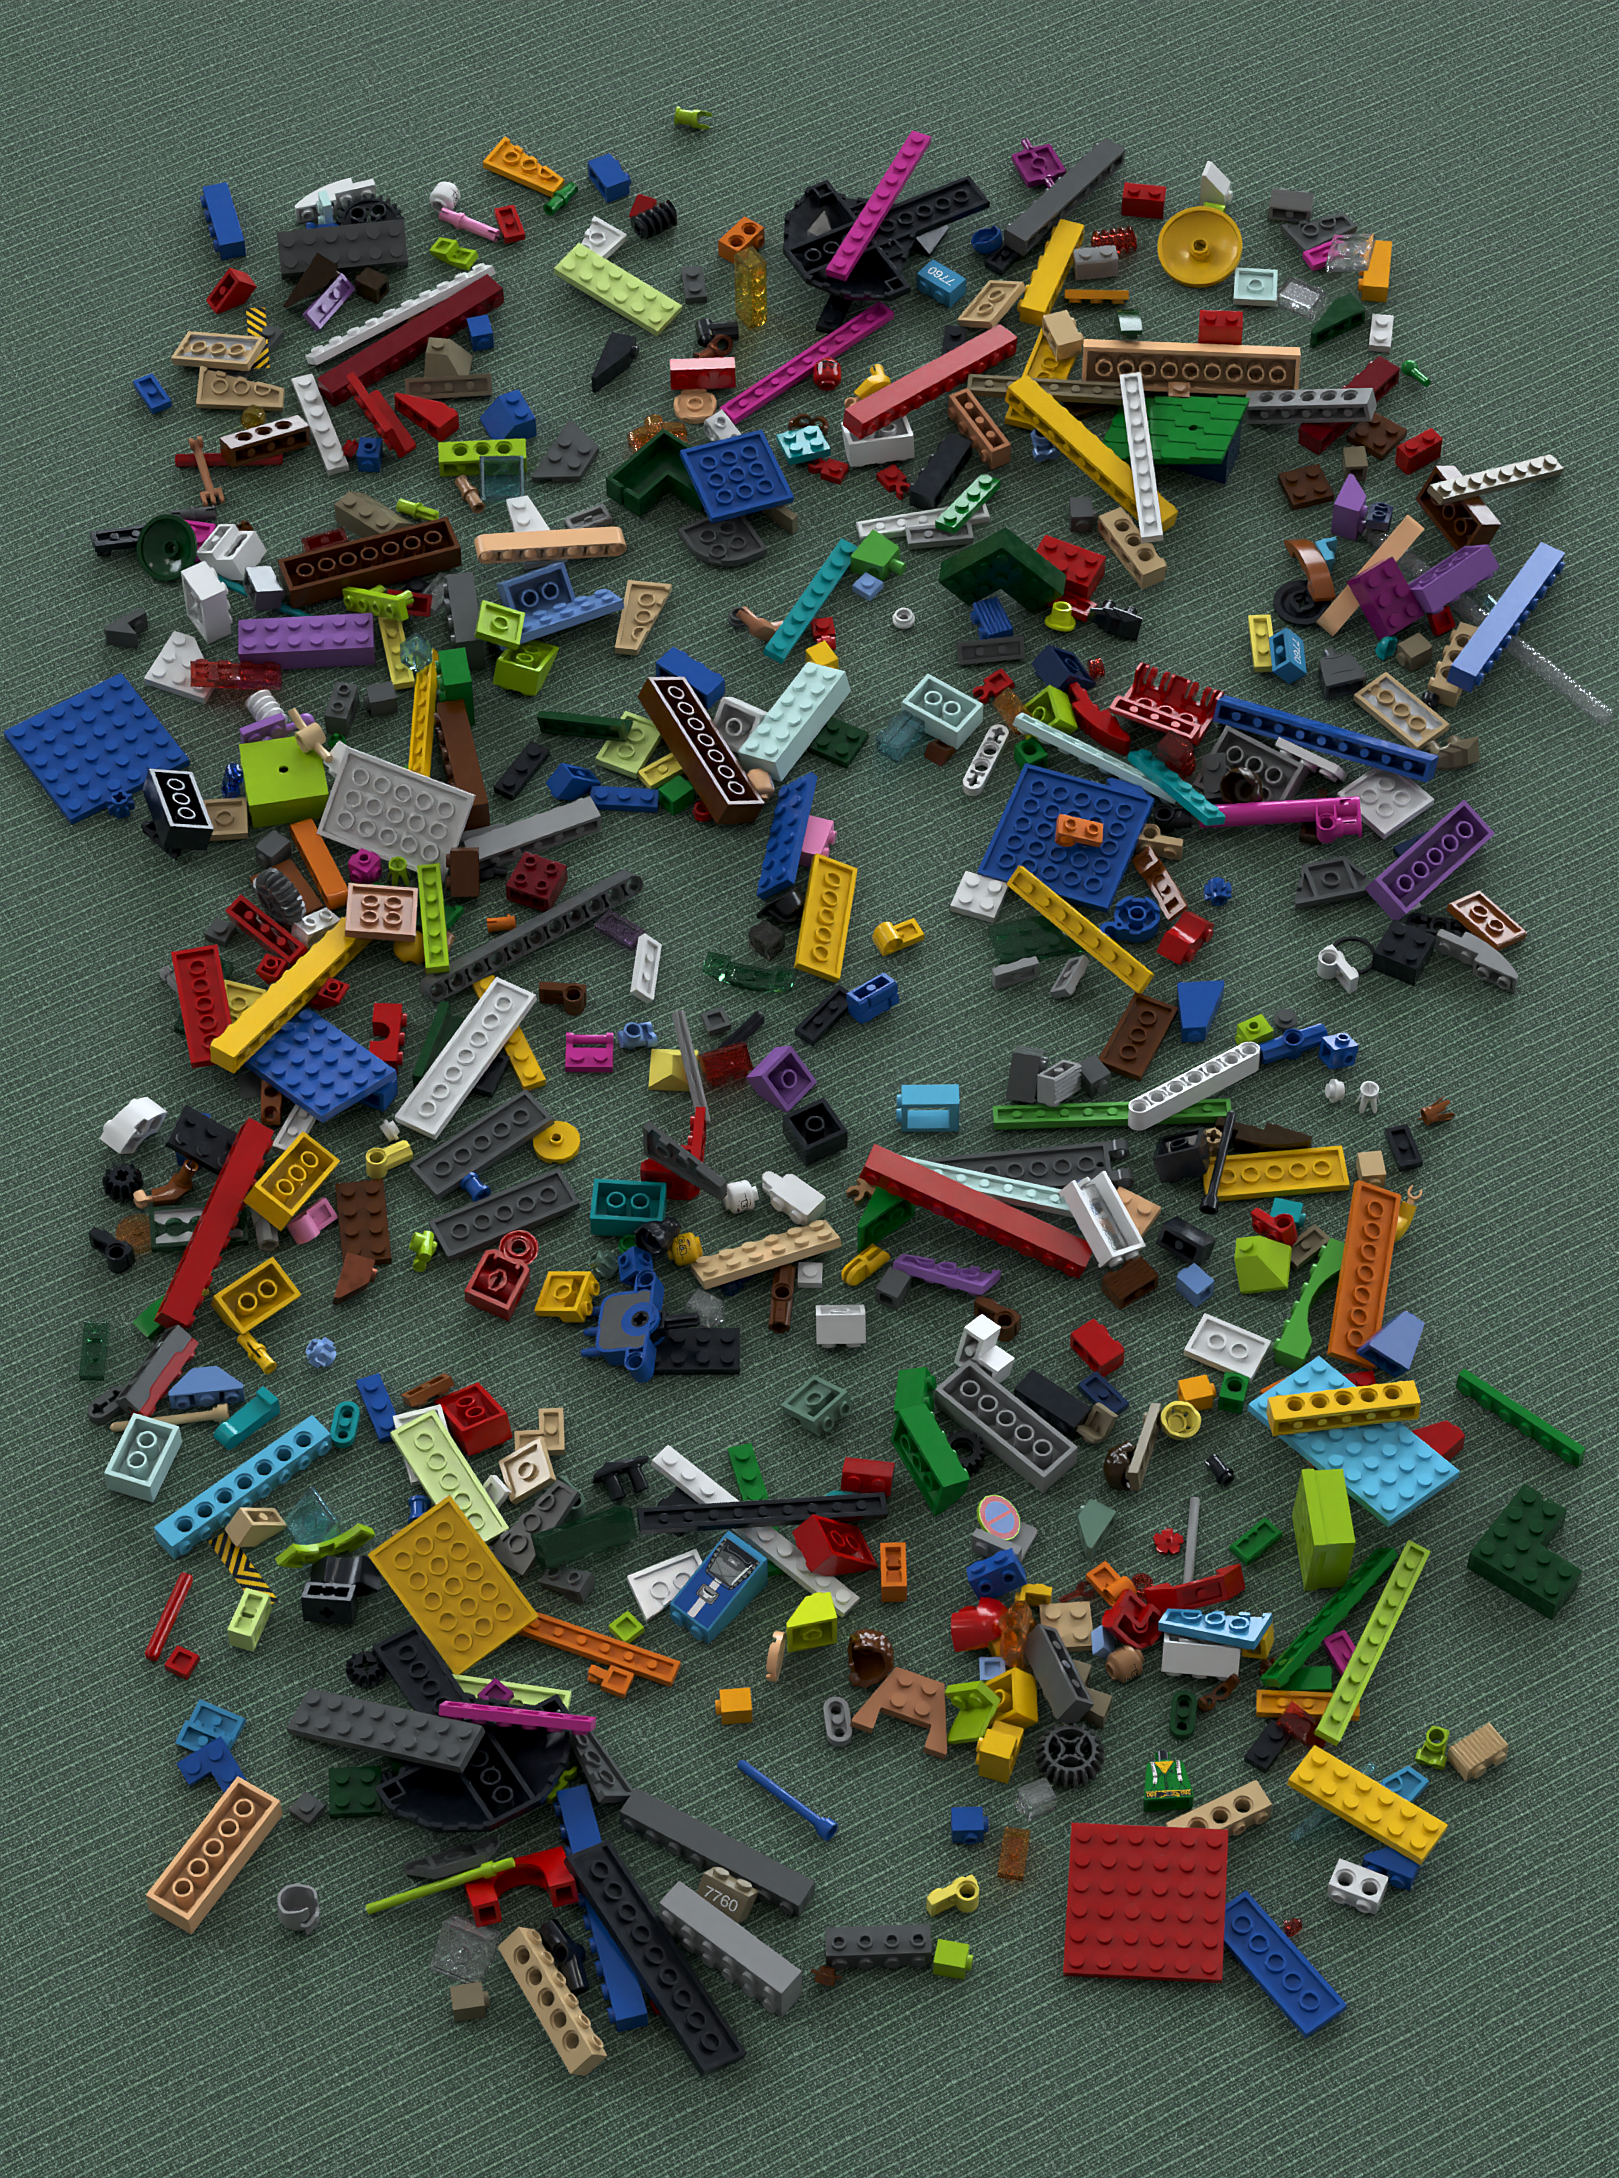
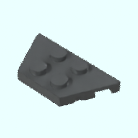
M568 420L532 474V482L539 483V479H552V483L563 481L580 482L597 457L599 446L572 420Z
M1346 856L1303 864L1294 908L1296 910L1370 895L1364 888L1371 881L1366 878V873L1361 868L1356 867L1354 862Z
M499 1835L490 1836L402 1863L404 1874L431 1879L440 1878V1880L455 1876L457 1872L464 1870L467 1872L479 1868L481 1864L488 1862L501 1846Z

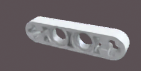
M997 724L991 726L964 776L963 791L965 794L977 796L983 791L1008 743L1009 731L1005 726ZM998 734H1001V735L998 737L997 743H996V742H995V736L997 737ZM987 749H993L996 751V753L993 755H987L984 753V751ZM983 765L988 769L981 772L976 770V767ZM976 778V779H977V784H974L973 786H969V785H972V784H973L974 779Z

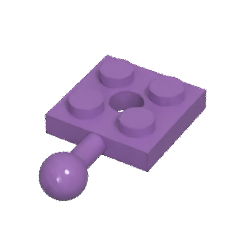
M282 713L239 728L241 744L286 738L287 734L297 731L298 728L294 722L286 725ZM303 713L300 715L307 726L315 722L311 714Z

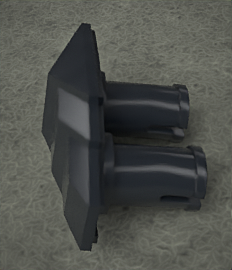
M1110 599L1105 600L1101 608L1090 607L1087 620L1098 625V628L1107 631V634L1137 641L1143 618L1137 616L1136 608L1127 606L1124 610L1116 608V603Z
M637 1456L631 1459L606 1462L593 1475L591 1482L592 1484L605 1482L611 1501L615 1502L626 1497L618 1476L628 1473L634 1492H642L649 1488L641 1469L644 1464L648 1463L649 1456Z

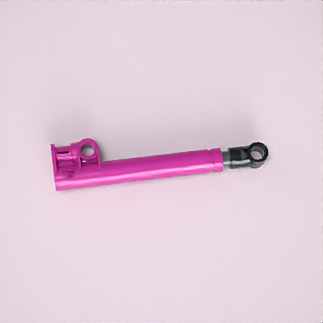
M1359 796L1219 804L1215 806L1226 816L1225 822L1221 825L1205 826L1185 808H1172L1168 804H1162L1154 810V824L1160 828L1161 834H1168L1178 828H1191V825L1199 824V828L1316 822V835L1322 843H1331L1336 838H1342L1343 835H1358V838H1362Z

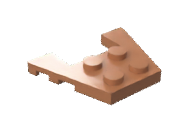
M895 1667L855 1714L850 1726L872 1734L879 1712L929 1729L923 1752L945 1759L947 1754L945 1684Z

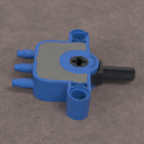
M644 1269L636 1276L634 1291L610 1294L602 1301L601 1306L593 1307L590 1316H599L598 1326L584 1329L583 1333L584 1336H596V1347L582 1349L581 1356H603L610 1365H625L636 1382H647L654 1373L657 1351L655 1346L660 1344L666 1336H669V1330L698 1326L700 1324V1316L697 1312L669 1315L666 1310H662L664 1285L653 1270Z

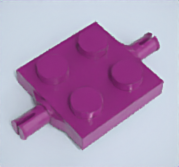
M1026 138L1021 141L1024 150L1011 155V161L1027 188L1046 184L1047 188L1050 189L1055 184L1054 180H1057L1059 177L1062 178L1066 174V169L1050 143L1042 146H1032L1029 139Z

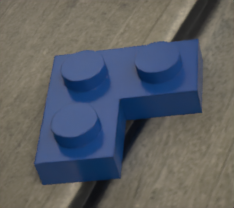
M221 1736L176 1763L190 1787L211 1774L215 1777L223 1793L227 1791L237 1776L247 1781Z

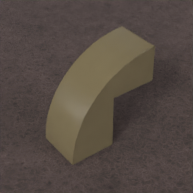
M1072 1659L1094 1703L1093 1707L1083 1718L1092 1725L1103 1729L1111 1711L1112 1695L1087 1688L1091 1678L1092 1665Z

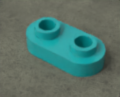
M344 1401L335 1408L330 1434L332 1443L338 1448H347L355 1442L360 1411L358 1405L354 1402Z

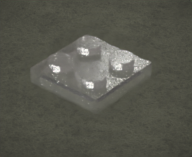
M1375 234L1333 235L1325 265L1327 272L1368 271L1376 242Z

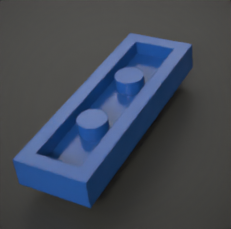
M591 786L590 797L598 810L658 813V789Z
M377 1373L356 1380V1386L379 1443L382 1444L393 1440L390 1432L395 1430L393 1416L396 1413L380 1374Z

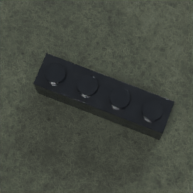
M949 432L946 438L939 442L935 454L930 455L925 469L922 468L920 470L917 481L909 487L908 495L910 496L911 506L924 511L937 509L972 457L973 441Z

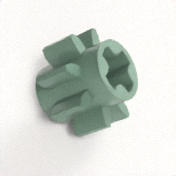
M608 1249L604 1253L597 1250L588 1260V1265L590 1266L588 1269L597 1280L601 1276L609 1279L618 1268V1265L615 1263L617 1261L615 1259L616 1256Z

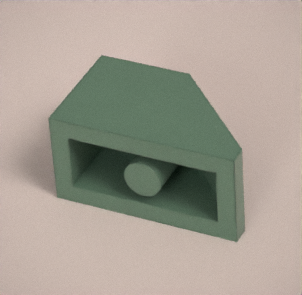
M1091 1498L1085 1506L1081 1505L1076 1514V1519H1078L1077 1531L1085 1557L1089 1561L1093 1559L1116 1525L1117 1513L1115 1510Z

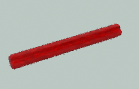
M203 453L207 466H230L221 457V453ZM283 453L241 466L283 464ZM194 454L175 455L176 467H198Z

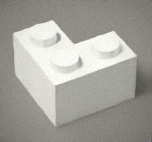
M981 1314L964 1327L954 1363L961 1367L970 1359L1000 1384L1010 1376L1015 1358L996 1346L1001 1327Z

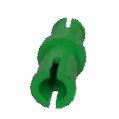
M568 182L563 189L556 191L553 194V198L543 206L544 212L549 216H553L561 207H565L569 203V199L578 192L577 185L574 182Z

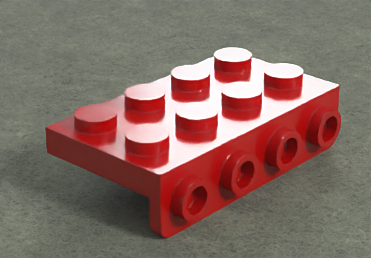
M354 372L346 375L350 383L347 387L354 396V400L360 409H363L369 422H372L378 435L384 439L383 441L389 451L394 450L398 457L402 458L414 450L417 446L415 441L380 391L374 390L369 394Z

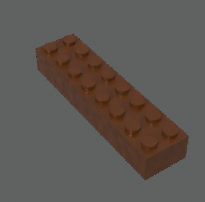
M448 517L278 559L279 578L292 609L343 596L342 589L348 586L368 590L377 585L384 586L411 579L413 576L419 577L462 566L461 547Z
M648 677L637 697L716 824L754 823L765 803L686 678Z

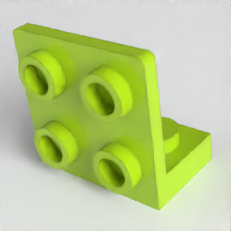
M982 1681L948 1685L944 1694L955 1707L960 1708V1711L947 1734V1744L978 1741L980 1737H984L986 1734V1728L991 1718L996 1714V1708L1001 1699Z

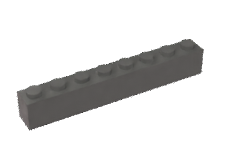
M1106 137L1100 143H1096L1087 155L1084 154L1075 166H1071L1062 178L1059 177L1050 189H1046L1037 201L1034 200L1025 212H1021L1012 224L1009 223L1005 227L1004 245L1025 256L1052 231L1054 226L1058 225L1060 219L1064 220L1124 164L1126 149Z
M638 1788L634 1789L620 1810V1824L626 1830L643 1835L652 1844L658 1843L666 1847L675 1856L681 1855L698 1868L703 1867L710 1870L713 1867H720L727 1870L729 1875L736 1879L748 1881L752 1884L753 1888L759 1890L757 1898L760 1901L774 1904L787 1915H794L800 1918L815 1895V1881Z

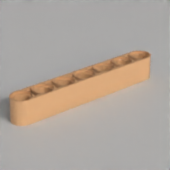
M1407 515L1356 575L1379 561L1392 556L1397 562L1425 528L1411 516ZM1349 585L1345 587L1316 621L1332 637L1360 606Z
M619 527L482 534L474 540L478 561L482 564L612 557L622 555L627 549L623 532Z

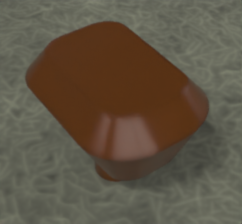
M242 520L236 526L239 531H253V527L248 521Z

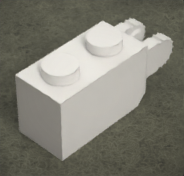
M771 1171L763 1173L762 1189L770 1196L772 1206L777 1211H783L790 1216L794 1223L803 1226L810 1225L811 1222L816 1221L826 1211V1197L795 1175L786 1174L781 1178Z

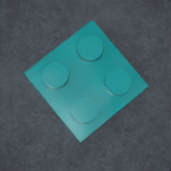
M818 425L776 434L777 443L789 465L831 456V449Z

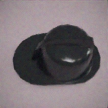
M802 886L795 887L788 894L767 904L757 913L756 918L762 919L772 915L784 923L797 921L803 916L805 900L799 893Z

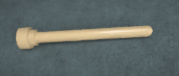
M219 1404L210 1411L153 1417L152 1419L173 1425L210 1420L222 1424L230 1418L228 1404ZM129 1421L114 1422L111 1424L110 1429L113 1432L125 1431Z

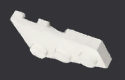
M594 216L592 224L586 230L585 238L581 244L607 259L627 241V234Z
M697 1549L627 1576V1582L646 1623L670 1604L702 1564Z

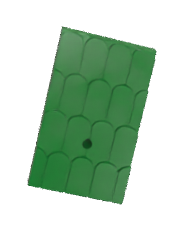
M1155 396V398H1145L1153 464L1225 484L1239 455L1242 418L1249 405L1250 398L1218 396V398ZM1120 405L1105 435L1103 444L1112 449L1123 462L1131 464L1124 406Z

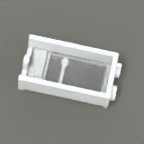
M1102 1171L1092 1180L1086 1177L1078 1183L1075 1180L1071 1181L1059 1191L1060 1196L1065 1198L1066 1204L1070 1207L1069 1209L1099 1262V1268L1107 1265L1112 1268L1123 1262L1124 1259L1126 1261L1129 1259L1134 1260L1140 1256L1139 1251L1146 1247L1106 1171Z

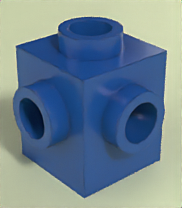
M1347 1033L1322 1037L1318 1057L1329 1069L1351 1066L1355 1064L1358 1044Z
M632 1246L617 1257L620 1282L634 1287L636 1276L640 1271L644 1269L653 1270L652 1254L638 1247Z

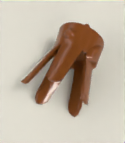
M1443 1096L1431 1106L1421 1108V1117L1418 1120L1423 1119L1427 1126L1436 1121L1451 1120V1117L1455 1116L1454 1113L1439 1114L1445 1111L1446 1106L1450 1104V1100L1437 1104L1444 1098Z

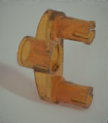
M658 414L646 417L643 421L644 426L632 430L627 435V441L632 448L633 454L663 428L688 443V433L683 423L663 422L662 416Z
M1020 1600L1011 1604L1008 1612L1003 1614L998 1621L1002 1631L1000 1655L1005 1664L1011 1667V1669L1016 1667L1027 1673L1028 1665L1023 1660V1652L1028 1634L1036 1627L1037 1622L1032 1617V1610L1028 1603Z

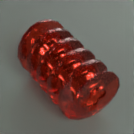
M1127 226L1125 230L1123 227H1119L1117 231L1111 228L1109 232L1106 229H1102L1101 233L1094 230L1091 237V247L1099 248L1100 246L1114 245L1119 255L1122 248L1125 249L1126 253H1129L1130 247L1136 252L1137 241L1131 226Z

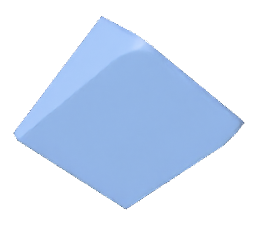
M1102 1625L1091 1632L1093 1655L1107 1658L1111 1652L1115 1651L1114 1636Z

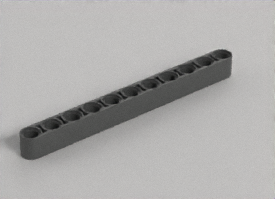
M628 870L619 871L449 964V972L427 975L420 981L419 991L435 1002L442 1001L637 895L643 888V880ZM534 932L533 937L530 939L531 933ZM495 953L494 958L490 960L492 954ZM475 964L474 969L471 971L472 965ZM455 975V979L451 982L452 976ZM436 985L435 990L431 992L432 987Z

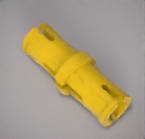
M249 1331L244 1335L238 1336L237 1342L248 1353V1358L256 1362L265 1374H270L277 1368V1363L267 1354L265 1346L259 1344Z

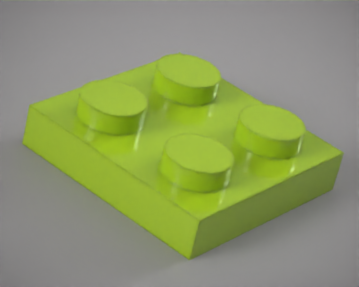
M482 600L474 637L518 650L525 613Z

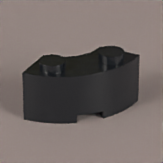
M326 1555L312 1564L310 1582L356 1585L357 1597H363L380 1591L382 1574L368 1556L362 1555L356 1558L343 1559Z

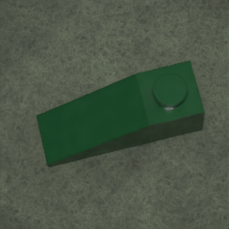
M1352 293L1334 300L1312 329L1310 337V347L1312 349L1364 323L1366 308Z

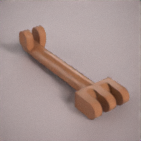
M198 436L197 440L193 438L188 439L205 487V491L200 492L203 507H208L207 499H210L212 506L217 505L215 497H219L221 504L225 503L221 487L215 489L213 487L202 451L204 446L202 436Z

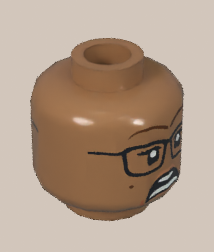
M1125 1645L1107 1656L1105 1668L1112 1680L1125 1683L1142 1673V1663L1145 1660L1139 1649L1134 1650L1131 1646Z

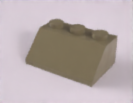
M349 491L334 504L336 522L361 538L414 525L366 493Z

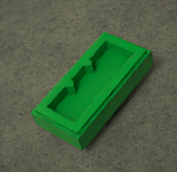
M1264 1517L1231 1544L1229 1551L1245 1566H1248L1280 1540L1283 1533Z

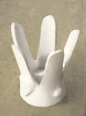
M1366 1081L1362 1083L1360 1087L1361 1092L1355 1103L1361 1097L1359 1112L1364 1113L1367 1103L1370 1101L1372 1111L1376 1113L1377 1100L1380 1103L1378 1098L1379 1086L1375 1082Z

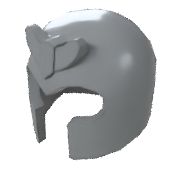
M296 1883L287 1885L280 1890L277 1896L278 1919L289 1930H305V1934L309 1935L313 1929L317 1928V1924L320 1922L319 1901L316 1890L309 1885Z

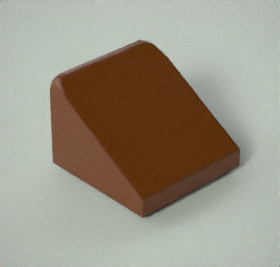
M936 739L928 743L924 757L938 766H943L957 750L940 739Z

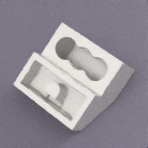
M219 524L199 548L197 556L201 562L205 561L210 568L213 567L216 573L230 580L241 581L244 580L245 567H255L260 563L267 550L256 531H239L235 524Z

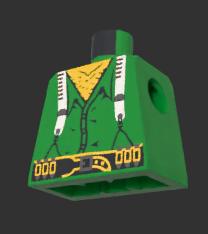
M1161 1750L1156 1752L1155 1762L1146 1764L1143 1812L1192 1809L1194 1795L1184 1763L1180 1760L1171 1761L1169 1751Z

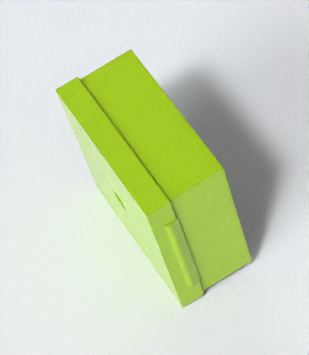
M295 736L239 744L240 763L253 828L299 822L308 818H322L329 799L323 759L314 749L307 753L303 752L298 746Z
M1301 1469L1292 1520L1304 1591H1313L1318 1588L1342 1587L1347 1582L1356 1543L1343 1469Z

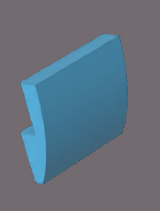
M199 1699L190 1720L185 1721L175 1744L196 1752L221 1736L229 1750H231L247 1720Z

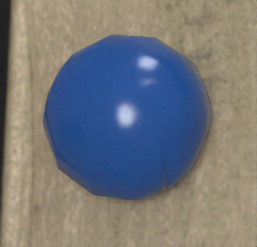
M993 225L992 228L978 230L973 234L970 241L976 252L988 255L1001 247L1003 236L1001 229Z

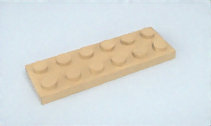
M816 1220L811 1222L810 1225L801 1228L794 1227L782 1234L768 1235L763 1240L746 1242L734 1249H724L712 1256L699 1257L695 1263L690 1264L691 1272L706 1290L823 1253L842 1245L840 1237L826 1220Z

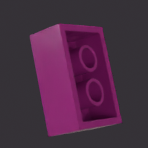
M1393 556L1379 561L1347 581L1378 640L1395 634L1424 616Z

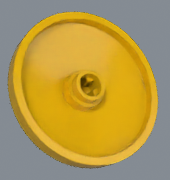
M1198 206L1184 209L1166 222L1158 238L1157 250L1160 264L1170 278L1184 286L1204 288L1224 281L1235 271L1242 256L1243 245L1240 230L1230 216L1212 207Z

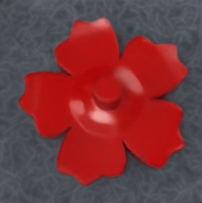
M1167 1527L1165 1530H1162L1161 1534L1155 1533V1536H1153L1154 1544L1157 1546L1156 1551L1159 1554L1167 1555L1168 1551L1171 1555L1178 1554L1180 1545L1184 1543L1183 1536L1178 1533L1173 1535V1528Z

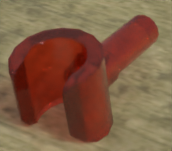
M1082 1581L1078 1583L1076 1590L1058 1599L1060 1603H1064L1079 1596L1090 1598L1095 1594V1591L1090 1590L1084 1593V1588L1091 1583Z

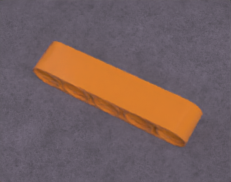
M312 818L289 825L292 839L327 908L331 911L347 905L348 888L321 835L316 834L318 829Z

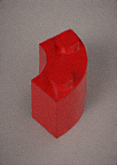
M1184 911L1177 923L1165 932L1156 952L1179 965L1186 962L1190 963L1203 943H1208L1214 933L1212 929L1215 924L1193 912Z

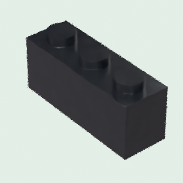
M1033 1369L1014 1388V1396L1063 1436H1067L1071 1440H1074L1079 1435L1076 1431L1077 1427L1085 1424L1092 1410V1407Z

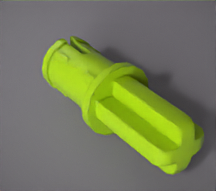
M400 498L397 502V512L411 515L416 520L419 518L426 521L439 519V512L437 510L425 507L420 502L413 503L403 498Z

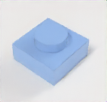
M867 572L852 585V591L868 601H871L883 589V582Z
M979 1657L980 1681L983 1683L1005 1672V1657Z

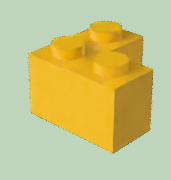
M997 1720L994 1721L992 1729L987 1728L984 1738H979L976 1747L978 1754L975 1764L979 1765V1776L1008 1784L1024 1741V1728Z

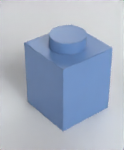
M1195 1263L1188 1268H1183L1176 1276V1291L1195 1308L1214 1293L1215 1281Z

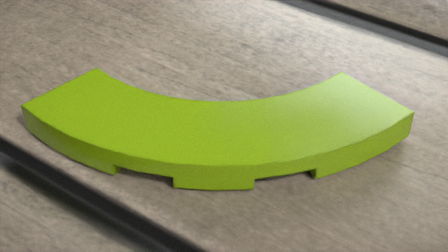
M357 1523L343 1534L325 1542L311 1545L293 1543L277 1556L275 1560L278 1566L303 1568V1564L315 1563L326 1555L334 1556L346 1550L351 1553L375 1537V1533L372 1528Z

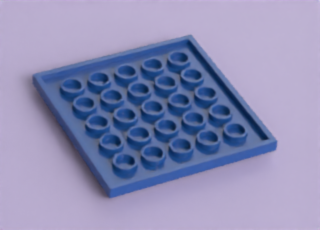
M122 673L3 731L5 739L71 825L107 808L106 799H111L112 792L123 790L128 795L142 790L149 769L179 771L190 765L189 758Z
M1025 763L977 874L1007 883L1017 867L1023 866L1066 902L1108 913L1137 846L1139 837L1155 804L1154 798ZM1059 814L1103 823L1101 846L1094 847L1077 842L1071 847H1062L1056 844V823Z

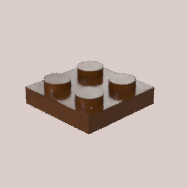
M1374 412L1371 421L1359 422L1347 434L1346 441L1356 447L1365 446V451L1368 454L1382 461L1407 436V429Z
M1319 464L1278 473L1277 480L1293 511L1334 501V493Z

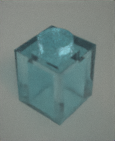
M417 632L400 644L401 662L417 674L432 663V644Z

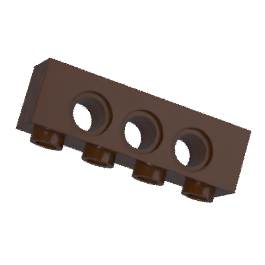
M299 415L220 437L221 457L232 468L311 445L310 426Z

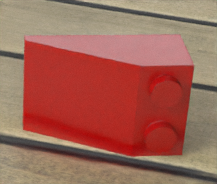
M479 1382L434 1400L435 1405L441 1404L446 1424L457 1444L467 1456L479 1454L482 1450L494 1445H501L506 1440L513 1438L506 1411Z
M812 1514L792 1532L796 1540V1546L806 1560V1567L812 1573L833 1576L875 1570L878 1567L857 1526Z

